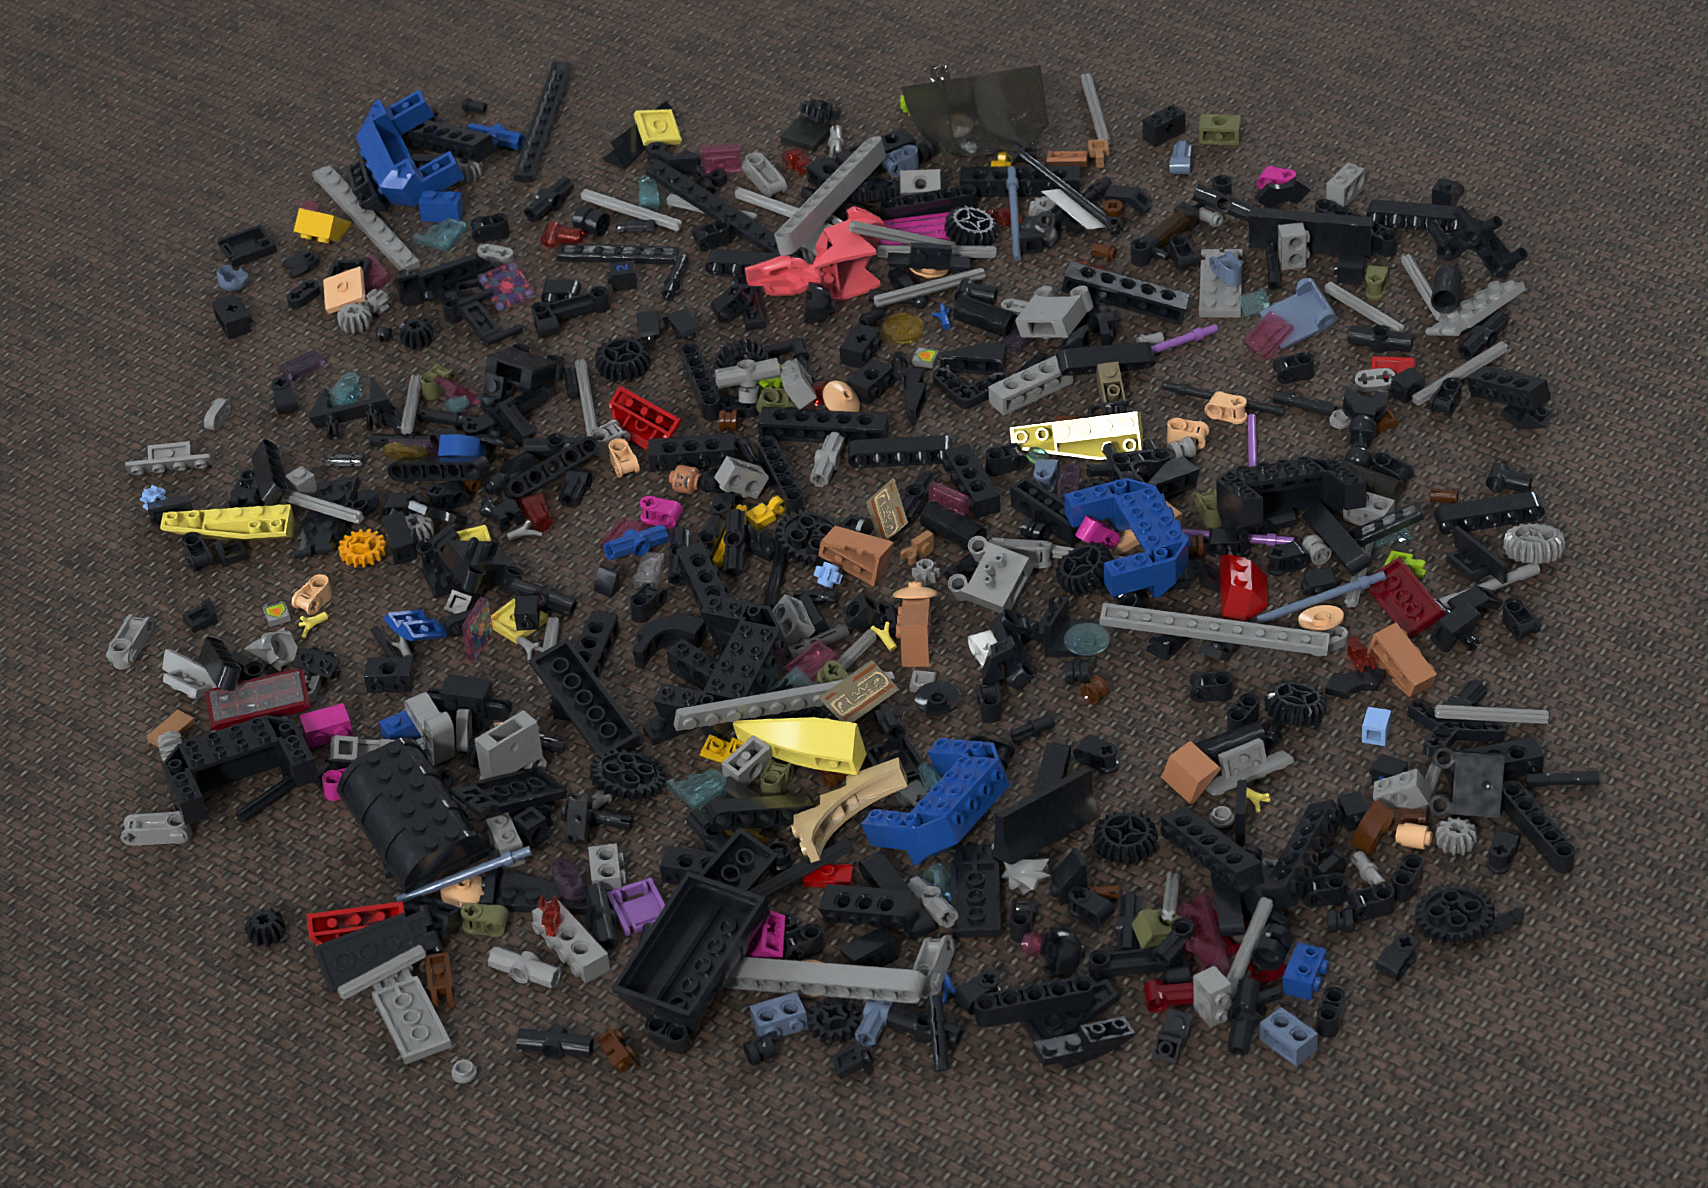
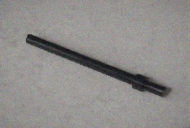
M1163 381L1161 389L1176 392L1177 395L1184 397L1189 395L1210 400L1215 392L1189 387L1188 384L1184 383L1175 384ZM1246 400L1247 405L1245 408L1279 416H1284L1285 408Z

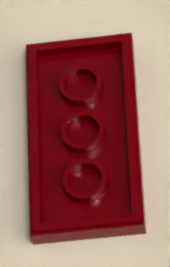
M1400 556L1376 572L1383 571L1386 580L1370 585V588H1367L1391 620L1406 631L1409 639L1446 615Z

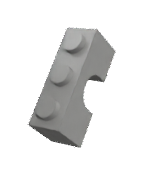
M797 358L783 363L780 375L784 390L800 410L817 398L815 390L811 386L813 384L811 376Z
M335 735L331 738L330 761L353 762L356 758L369 751H373L395 740H366L352 736Z

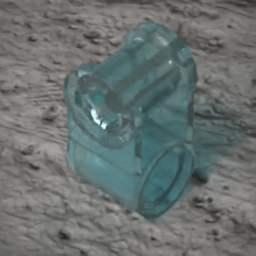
M646 175L639 178L640 207L646 209L660 208L657 182Z
M344 374L333 388L329 390L332 407L355 403L362 395L361 389L358 387L359 376L357 374Z

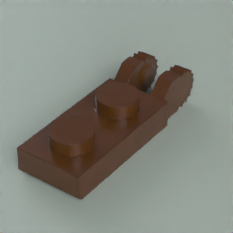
M449 953L427 955L424 958L427 981L435 1011H438L440 1007L437 996L447 994L446 1000L449 1008H455Z

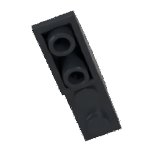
M1123 1016L1080 1025L1078 1033L1034 1042L1032 1050L1042 1066L1060 1063L1063 1069L1083 1064L1113 1051L1135 1036V1032Z

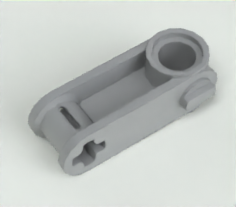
M753 152L746 156L745 161H743L742 170L766 197L771 198L776 193L787 192L785 179L762 153Z
M991 538L988 541L1029 557L1034 568H1048L1052 566V561L1050 560L1051 542Z
M134 614L127 616L106 653L108 661L112 662L115 668L127 669L134 664L153 631V618L149 616L140 618Z
M179 811L132 814L124 819L125 829L121 833V840L130 846L182 844L189 841L193 834L190 824L185 825Z
M944 935L942 938L937 939L926 937L923 940L912 969L921 972L926 977L921 995L923 999H927L929 995L938 994L942 988L954 954V941L950 935Z

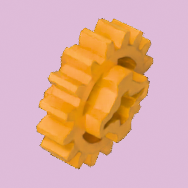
M359 529L357 533L351 531V536L345 535L344 541H340V546L338 547L342 562L346 561L347 565L354 563L355 568L359 564H362L363 568L366 567V564L374 565V560L381 561V556H385V550H387L384 536L379 535L378 531L371 533V529H368L366 532Z

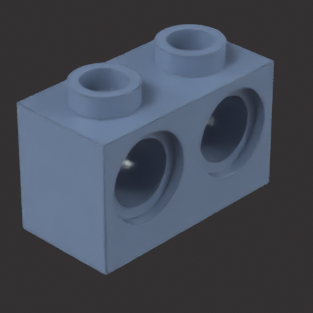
M797 992L749 1006L751 1023L758 1038L768 1034L771 1040L808 1029L806 1011Z
M1282 1007L1260 1022V1040L1295 1066H1298L1317 1051L1318 1033L1312 1027L1298 1020L1293 1013H1289Z

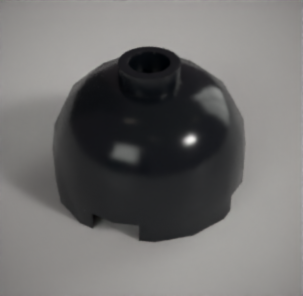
M808 282L804 323L823 322L829 317L830 311H835L836 299L832 298L831 291L824 284Z
M1049 927L1050 931L1043 933L1040 943V955H1045L1047 965L1042 966L1043 970L1049 976L1068 975L1077 969L1081 959H1083L1085 954L1084 946L1081 944L1076 933L1070 929Z

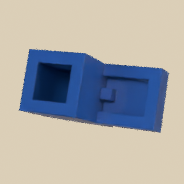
M458 434L440 435L438 456L485 457L486 444L480 442V438Z

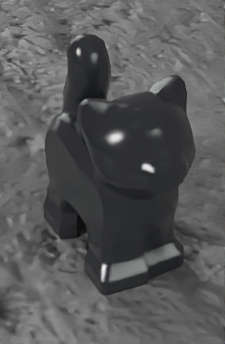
M256 476L253 477L250 488H244L243 483L237 481L236 486L231 491L229 507L258 506L260 493Z
M505 493L500 495L502 503L497 506L489 496H486V501L482 503L479 510L482 517L491 518L498 525L501 533L509 529L507 521L514 520L517 526L525 522L524 515L517 502L507 497Z

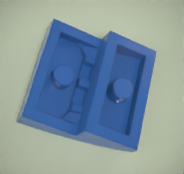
M421 609L389 612L384 617L385 622L392 630L410 641L446 638L447 633L437 619H428Z

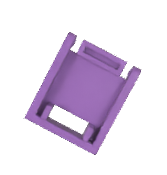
M651 878L606 892L611 909L616 911L617 921L626 937L631 935L630 930H633L636 934L642 932V927L645 923L653 924L665 907V903ZM640 893H643V894H644V896H642V897H639V898H636V899H633V900H630V901H627V902H624V903H623V901H622V899H625V898H628V897H631V896H634V895H637V894H640Z

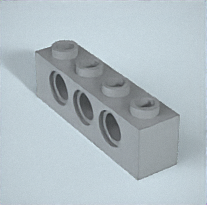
M1055 355L988 386L989 403L1004 416L1073 384V375L1062 376L1060 374Z
M557 898L532 911L533 922L531 924L537 935L541 934L550 949L554 948L560 960L570 966L574 976H579L586 984L610 971L608 953Z

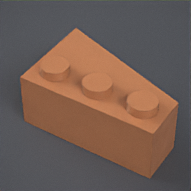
M834 526L821 540L818 556L874 587L888 572L894 542Z
M930 597L903 598L902 606H898L896 638H901L902 667H929Z
M1394 623L1374 634L1364 657L1366 660L1376 662L1379 665L1378 668L1385 670V672L1392 676V682L1409 697L1432 686L1437 676L1435 669L1425 660L1420 649L1410 641L1405 630L1401 629L1397 623Z

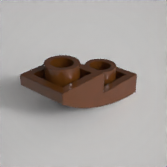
M1375 800L1359 823L1350 843L1366 855L1374 854L1381 834L1388 832L1395 812L1380 800Z

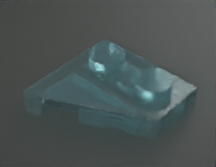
M448 218L440 224L429 227L428 232L423 235L414 234L413 241L414 243L447 251L467 230V225L465 222Z
M925 761L918 766L922 784L930 791L941 778L938 772Z
M715 769L702 774L688 775V780L674 783V780L670 779L666 781L667 789L695 810L722 794L726 777Z

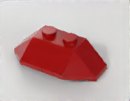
M622 386L618 387L609 402L613 420H617L620 423V427L624 431L629 432V440L647 451L648 439L671 438L682 421Z
M1231 554L1221 555V618L1247 622L1248 619L1261 613L1268 606L1267 575L1251 560Z
M403 901L307 914L309 938L317 945L396 916L404 912Z

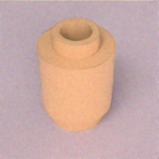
M1405 822L1404 824H1398L1395 840L1396 843H1401V846L1425 850L1427 845H1431L1433 833L1429 831V826Z

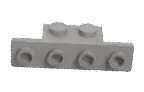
M190 441L147 445L148 460L125 462L128 473L133 475H142L144 472L163 473L165 470L184 471L186 468L205 469L207 466H213L210 454L192 455Z
M171 649L165 650L162 669L168 673H164L163 682L170 685L172 689L182 691L192 699H200L202 696H205L206 691L217 687L203 665ZM231 695L219 697V699L228 702Z
M1257 738L1219 754L1222 775L1214 778L1205 790L1213 796L1222 795L1227 790L1237 787L1238 780H1247L1249 782L1256 778H1263L1270 772L1284 769L1287 765L1294 763V758L1285 751H1279L1266 757L1264 742Z

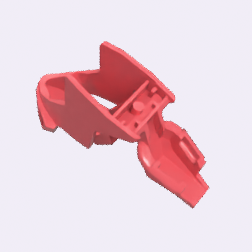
M853 206L846 210L847 221L823 229L824 233L820 235L816 244L817 255L812 264H808L801 258L781 255L746 267L748 286H763L765 294L770 296H796V294H801L807 290L808 282H817L829 288L832 298L836 299V302L868 293L870 289H876L881 286L880 280L866 270L872 255L877 254L876 248L881 239L851 233L848 226L851 221L885 227V224L880 217L862 208Z

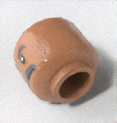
M679 465L674 471L670 472L669 483L672 484L675 492L692 495L700 490L699 483L702 474L695 467Z

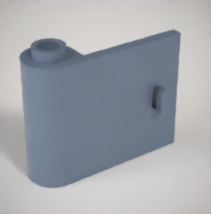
M1312 278L1300 280L1296 286L1295 295L1259 312L1281 350L1332 326L1337 320L1336 314Z

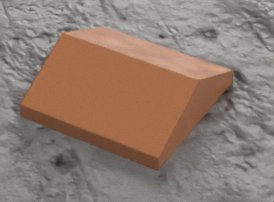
M1048 151L1047 166H1080V168H1087L1088 151Z
M1189 741L1169 756L1161 778L1189 804L1193 805L1220 771L1221 767L1193 742Z

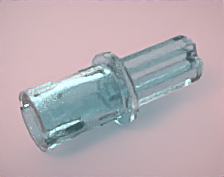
M466 396L453 397L442 405L445 407L442 410L443 412L450 413L462 412L469 405V401L466 400Z

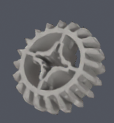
M1538 523L1519 524V526H1513L1512 529L1507 530L1504 538L1505 554L1516 562L1541 564L1561 558L1564 553L1565 542L1563 533L1560 532V529L1554 528V526Z

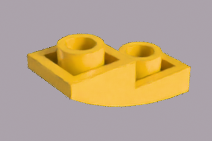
M709 734L700 756L722 763L744 742L732 737L729 743Z

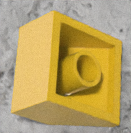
M299 208L294 232L300 233V238L312 240V237H316L318 242L329 244L330 241L338 242L351 226V222L333 215Z

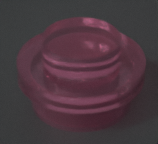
M306 201L299 206V208L315 212L319 210L318 204L312 201Z
M1031 932L1024 935L1021 946L1027 955L1034 957L1040 952L1042 939L1040 933Z

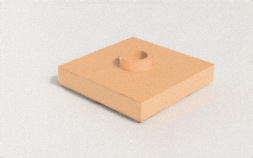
M360 266L323 279L325 310L328 314L339 311L340 307H346L347 303L353 304L356 302L359 304L365 301L364 276Z

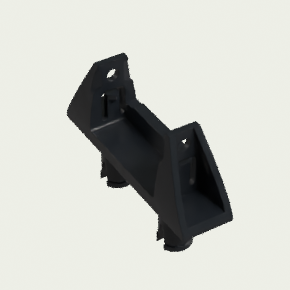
M370 377V399L332 408L331 394L327 388H324L309 414V419L315 428L326 426V437L329 440H333L334 434L338 439L340 438L339 423L366 417V428L373 431V424L377 429L380 428L379 414L384 411L395 410V407L375 379Z

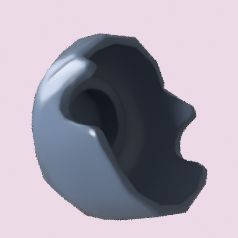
M232 265L221 266L217 269L218 284L226 291H239L247 285L248 273L244 272L242 268L235 271Z

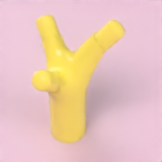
M325 612L310 618L300 617V620L303 622H300L299 626H306L302 638H306L307 633L315 625L328 620Z
M885 622L884 630L872 626L871 630L877 633L889 651L897 648V645L889 635V622Z
M1247 788V798L1253 802L1256 812L1259 813L1261 811L1260 802H1270V798H1268L1270 795L1269 793L1260 794Z

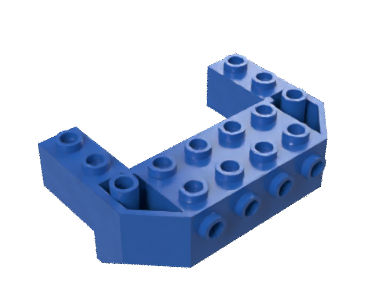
M420 89L387 108L384 107L380 99L376 100L356 135V139L362 149L360 154L365 161L367 160L365 164L370 173H373L371 177L375 184L379 185L377 189L381 197H386L390 204L414 207L419 204L418 202L423 190L442 191L465 178L459 164L450 151L422 167L416 168L401 135L434 117Z
M1124 478L1064 494L1065 515L1073 528L1080 526L1086 515L1098 521L1108 519L1116 533L1131 529L1144 550L1142 553L1104 562V583L1112 597L1148 587L1156 599L1178 581L1188 565V548L1191 547V542L1188 534H1184L1180 521H1176L1173 509L1167 506L1164 494H1160L1155 485Z
M947 738L937 740L927 753L936 773L944 776L917 803V806L910 813L880 809L871 811L861 823L870 845L907 850L913 865L916 866L933 856L945 853L955 846L1010 786L1005 768L994 743Z

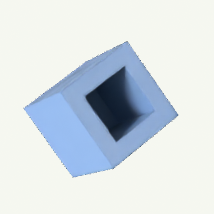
M1367 708L1362 725V743L1386 745L1391 724V710Z

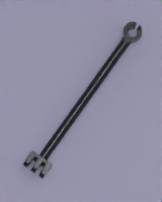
M1021 139L1016 142L1019 147L1016 145L1011 147L1015 154L1010 150L1005 153L1015 163L1021 158L1103 221L1110 234H1120L1118 227L1123 231V223L1120 218L1105 214L1027 153L1030 150L1029 145Z

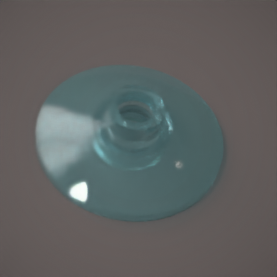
M1094 623L1074 625L1067 630L1064 636V643L1067 649L1083 656L1095 655L1104 651L1110 642L1108 631Z

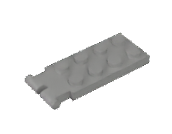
M1202 249L1201 257H1205V260H1201L1199 317L1241 318L1242 283L1234 287L1225 285L1212 272L1209 265L1210 257H1218L1225 254V252H1220V249ZM1225 249V252L1231 251L1237 259L1238 257H1243V249Z
M1511 280L1489 283L1486 289L1474 293V297L1462 301L1458 308L1451 313H1446V316L1441 318L1434 326L1428 327L1426 334L1428 336H1459L1462 331L1471 328L1526 290L1524 282H1514Z
M412 965L372 985L374 991L371 992L373 1001L405 1065L452 1047L451 1041L418 976L412 977L410 973L413 971Z

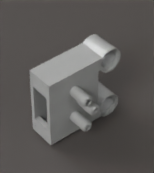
M1050 286L1038 288L1034 292L1033 298L1015 320L1021 337H1043L1046 340L1051 337H1063V339L1069 337L1085 314L1094 307L1088 287H1075L1070 291L1071 297H1055Z
M982 536L971 538L968 543V549L979 565L970 582L962 574L951 576L948 580L950 591L958 601L967 600L998 613H1001L1004 609L1012 610L1034 568L1030 558L989 543ZM984 547L983 550L976 552L979 548ZM960 585H964L961 589L956 590Z
M524 710L475 738L481 773L479 780L513 773L522 767L524 769L539 767L543 771L546 768L547 761L542 754L538 723Z

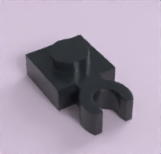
M1057 205L1050 209L1054 217L1061 221L1060 226L1066 232L1071 231L1077 236L1082 231L1076 219L1065 210H1062Z
M971 553L967 554L952 565L950 569L946 570L943 575L948 581L954 574H961L963 571L968 573L977 567V562Z
M1195 559L1188 561L1187 567L1190 568L1186 572L1188 576L1199 578V583L1205 588L1215 592L1220 590L1219 570L1206 563L1200 565Z

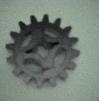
M813 98L810 99V102L801 101L798 110L800 113L807 115V118L816 122L829 123L830 120H839L841 110L835 108L833 103Z
M827 997L823 1004L819 1001L816 1002L817 1008L810 1007V1014H807L808 1031L812 1032L813 1038L820 1037L821 1043L829 1040L830 1045H833L834 1040H838L840 1044L843 1043V1038L851 1040V1033L855 1034L861 1023L860 1010L856 1009L855 1003L848 1005L847 998L841 1002L838 997H835L834 1001H830Z

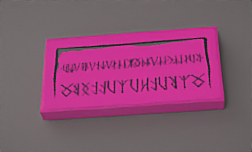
M948 213L883 220L886 228L950 241V238L946 236L944 231L945 219ZM884 239L880 240V245H908Z

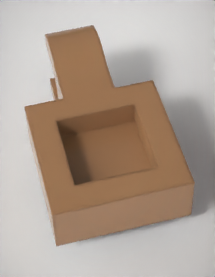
M1088 140L1089 158L1095 157L1096 168H1104V156H1109L1108 140Z
M926 530L911 540L912 546L900 552V559L908 558V565L912 566L917 560L919 561L933 552V533Z

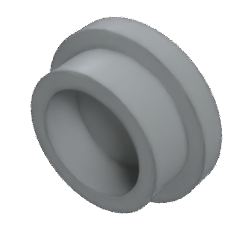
M1341 409L1335 410L1329 419L1330 425L1337 429L1348 427L1351 421Z
M1219 806L1211 813L1210 822L1215 827L1226 828L1233 824L1234 815L1228 807Z
M459 1060L454 1064L451 1074L456 1082L468 1083L476 1077L477 1071L471 1061Z

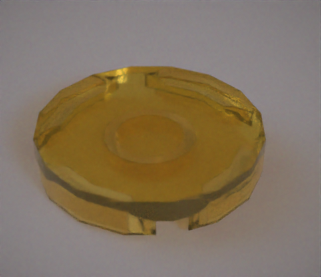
M910 313L894 314L886 319V323H883L884 337L896 344L915 342L924 333L923 320L916 315L915 317L910 316Z
M389 443L384 446L383 456L398 460L402 457L426 456V451L415 445L406 447L402 443Z

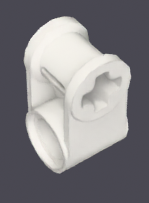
M991 630L968 636L969 648L982 668L990 646L997 643Z

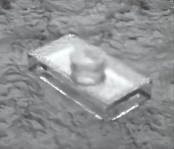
M647 552L641 557L634 580L635 587H641L644 583H649L651 587L657 588L665 561V553Z

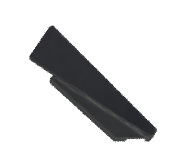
M666 100L654 110L672 109V107ZM637 123L610 142L614 150L603 157V160L622 169H627L646 148L643 145Z
M359 152L357 154L359 158L357 163L354 165L350 164L347 167L352 192L357 198L359 197L361 209L387 212L388 209L385 201L377 189L379 186L373 181L371 177L373 173H370L365 164L367 160L365 161Z
M471 254L417 273L397 276L393 284L401 295L418 289L425 293L493 270L495 266L490 259H484L476 254Z

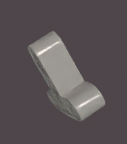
M427 692L405 700L404 706L407 714L425 741V751L430 763L435 766L454 758V727L448 713L443 712L440 714Z

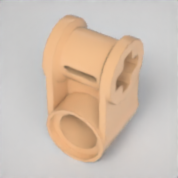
M1218 391L1215 392L1205 406V413L1212 419L1242 424L1247 421V413L1245 412L1247 401L1242 396Z
M1172 418L1168 421L1167 442H1179L1181 438L1189 436L1194 442L1196 450H1200L1205 446V437L1209 433V427L1201 421Z
M620 438L612 440L609 443L610 461L617 477L622 478L624 474L640 472L638 460L631 451L627 441Z
M323 574L311 577L293 595L292 606L296 609L302 608L306 610V613L311 616L315 615L332 598L328 577Z

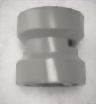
M1189 436L1181 438L1179 442L1167 443V450L1171 454V460L1182 456L1189 459L1196 455L1194 442Z
M1317 534L1308 536L1302 543V547L1310 555L1311 561L1315 565L1326 563L1332 555L1331 549L1324 544L1322 538Z

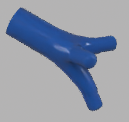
M941 303V312H933L932 316L938 317L941 320L943 329L948 330L951 327L948 317L951 307L945 309L944 303Z
M947 973L942 984L944 988L943 1004L946 1003L948 997L953 995L956 990Z

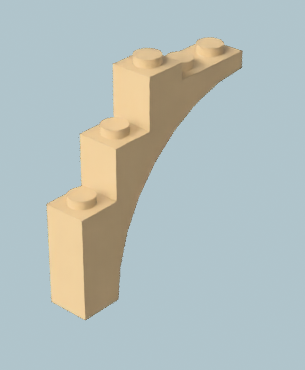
M899 757L859 771L857 775L850 774L846 776V785L844 787L820 795V805L794 815V824L791 825L792 832L795 838L799 837L802 853L804 856L808 855L811 863L820 860L827 840L845 821L873 802L908 787L907 775Z

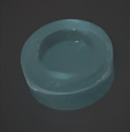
M1039 447L1029 448L1026 454L1028 460L1033 464L1036 463L1037 459L1049 458L1048 453Z

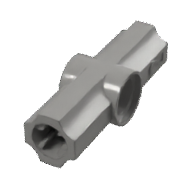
M777 358L758 362L747 359L738 362L737 366L716 369L714 373L718 389L735 385L752 387L758 381L780 377V368Z
M831 432L830 435H827L822 448L816 451L814 467L810 474V482L815 484L816 487L823 488L824 485L828 484L833 471L839 468L840 454L845 440L837 432Z
M918 876L911 878L908 884L909 888L914 892L932 918L945 928L953 926L956 919H958V913L942 897L940 888L931 886L925 879H921Z
M493 947L490 951L488 966L509 973L519 983L525 984L528 981H532L549 988H556L560 982L561 968L541 962L535 954L529 951H523L521 954L501 947Z

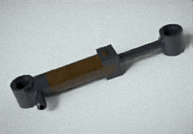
M1224 174L1216 175L1212 179V189L1228 193L1232 196V178ZM1220 198L1218 202L1224 203L1228 202V200L1226 198ZM1182 201L1174 208L1173 215L1145 237L1135 239L1130 243L1131 263L1137 267L1147 266L1151 262L1153 255L1165 261L1168 260L1170 254L1161 249L1170 243L1171 236L1181 234L1185 230L1192 231L1199 225V209L1206 207V205L1196 203L1193 206Z

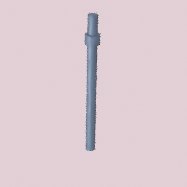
M1011 166L1008 168L1006 184L1010 200L1013 260L1020 261L1021 248L1017 199L1019 183L1016 178V168Z
M1383 571L1370 576H1360L1356 578V581L1256 616L1257 622L1262 624L1357 589L1364 590L1370 588V585L1386 580V576Z
M530 846L514 852L511 850L504 852L498 858L429 883L406 895L405 893L397 895V902L403 901V903H406L420 895L430 894L504 865L508 867L516 864L517 860L532 855V850Z

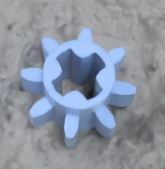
M151 485V488L144 489L142 498H140L145 503L143 508L148 510V502L168 499L164 496L166 490Z
M824 562L822 567H816L813 576L818 578V584L833 588L834 584H840L843 575L838 573L840 567Z

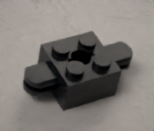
M448 674L441 689L429 688L427 690L438 711L448 713L453 727H456L458 709H471L472 730L484 732L489 731L494 720H508L513 709V705L508 699L494 697L492 680Z

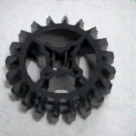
M963 206L962 208L956 207V209H951L945 219L944 231L946 236L950 238V241L955 242L956 245L992 246L997 239L999 225L997 220L993 218V215L987 214V211L973 208V206L970 208Z
M625 336L623 338L616 337L614 340L608 339V343H602V346L598 347L595 353V365L600 376H605L606 380L612 379L613 382L616 380L621 382L628 380L630 382L632 378L638 379V375L643 376L644 372L648 371L651 365L649 347L646 346L645 342H641L640 339L634 340L633 336L630 338Z
M741 337L737 341L734 338L732 343L726 342V346L720 347V352L715 353L713 371L737 366L738 362L747 359L755 362L769 360V356L765 347L757 340L753 341L750 337L745 340ZM740 385L730 386V388L734 389L736 386L740 388Z
M1090 542L1088 545L1083 543L1080 547L1075 546V549L1072 551L1068 550V554L1063 555L1062 560L1057 562L1058 567L1055 569L1057 581L1062 589L1070 593V595L1076 594L1080 596L1082 593L1088 595L1090 591L1095 592V589L1098 587L1102 588L1104 583V562L1112 561L1114 558L1109 549L1100 543Z
M1293 680L1291 682L1282 681V683L1275 682V685H1271L1267 690L1264 706L1268 716L1273 717L1274 721H1280L1281 724H1288L1290 727L1297 726L1300 728L1304 726L1309 728L1310 725L1316 726L1317 723L1322 722L1327 711V698L1323 696V692L1318 691V688L1310 687V684L1297 683Z
M1123 810L1119 814L1114 811L1113 816L1106 814L1105 819H1100L1098 825L1095 826L1093 836L1095 849L1101 855V859H1107L1109 864L1116 862L1117 866L1123 863L1127 867L1129 863L1137 865L1139 860L1146 862L1147 857H1152L1153 852L1156 851L1158 841L1155 823L1151 822L1150 817L1145 818L1143 813L1136 815L1134 810L1131 813H1126Z

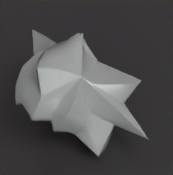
M283 627L277 632L264 633L261 638L251 643L244 650L260 657L267 664L281 672L285 665L294 662L297 645L290 631H285Z
M1023 859L1013 865L1004 862L1007 869L1000 878L1009 879L1010 889L1014 890L1019 887L1024 895L1028 891L1036 889L1039 883L1050 876L1047 874V862L1049 859Z

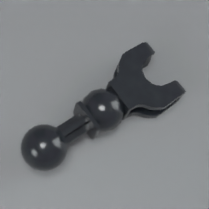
M1346 384L1342 411L1351 420L1348 426L1350 433L1349 443L1354 444V447L1347 451L1345 464L1354 473H1364L1372 465L1373 456L1370 450L1367 449V446L1371 445L1372 437L1376 432L1375 422L1380 421L1385 415L1388 390L1378 389L1376 396L1365 398L1357 393V386Z

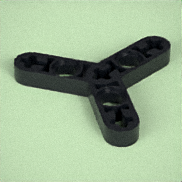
M1414 700L1408 703L1407 716L1431 731L1425 739L1423 754L1433 758V751L1437 747L1448 746L1450 748L1456 740L1500 742L1505 739L1506 726L1502 723L1440 719L1435 717V708L1426 702ZM1447 751L1439 752L1437 758L1444 756Z

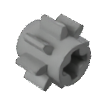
M374 288L365 295L367 300L364 302V305L369 306L372 314L377 312L380 315L389 308L387 304L389 297L383 290L377 292L376 288Z
M921 559L916 562V568H912V577L915 578V581L922 582V586H930L936 583V578L940 577V570L937 568L936 562L930 559Z

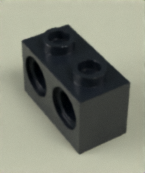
M422 895L406 903V917L419 912L417 907L427 904L434 924L426 927L427 933L437 930L439 937L447 938L460 930L461 907Z

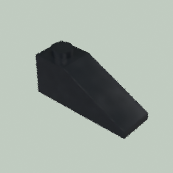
M985 342L940 353V368H947L953 373L992 375L997 372H1004L1007 361L1006 344Z
M1182 456L1167 461L1148 484L1155 485L1160 494L1163 493L1165 498L1195 488L1197 486L1199 468Z

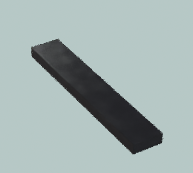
M560 243L557 261L616 263L634 260V264L674 265L679 255V247Z

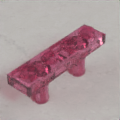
M1201 893L1190 904L1182 901L1181 905L1179 904L1176 907V914L1190 919L1194 925L1195 937H1191V940L1187 941L1186 950L1200 957L1203 971L1215 966L1223 974L1229 968L1228 960L1210 898Z

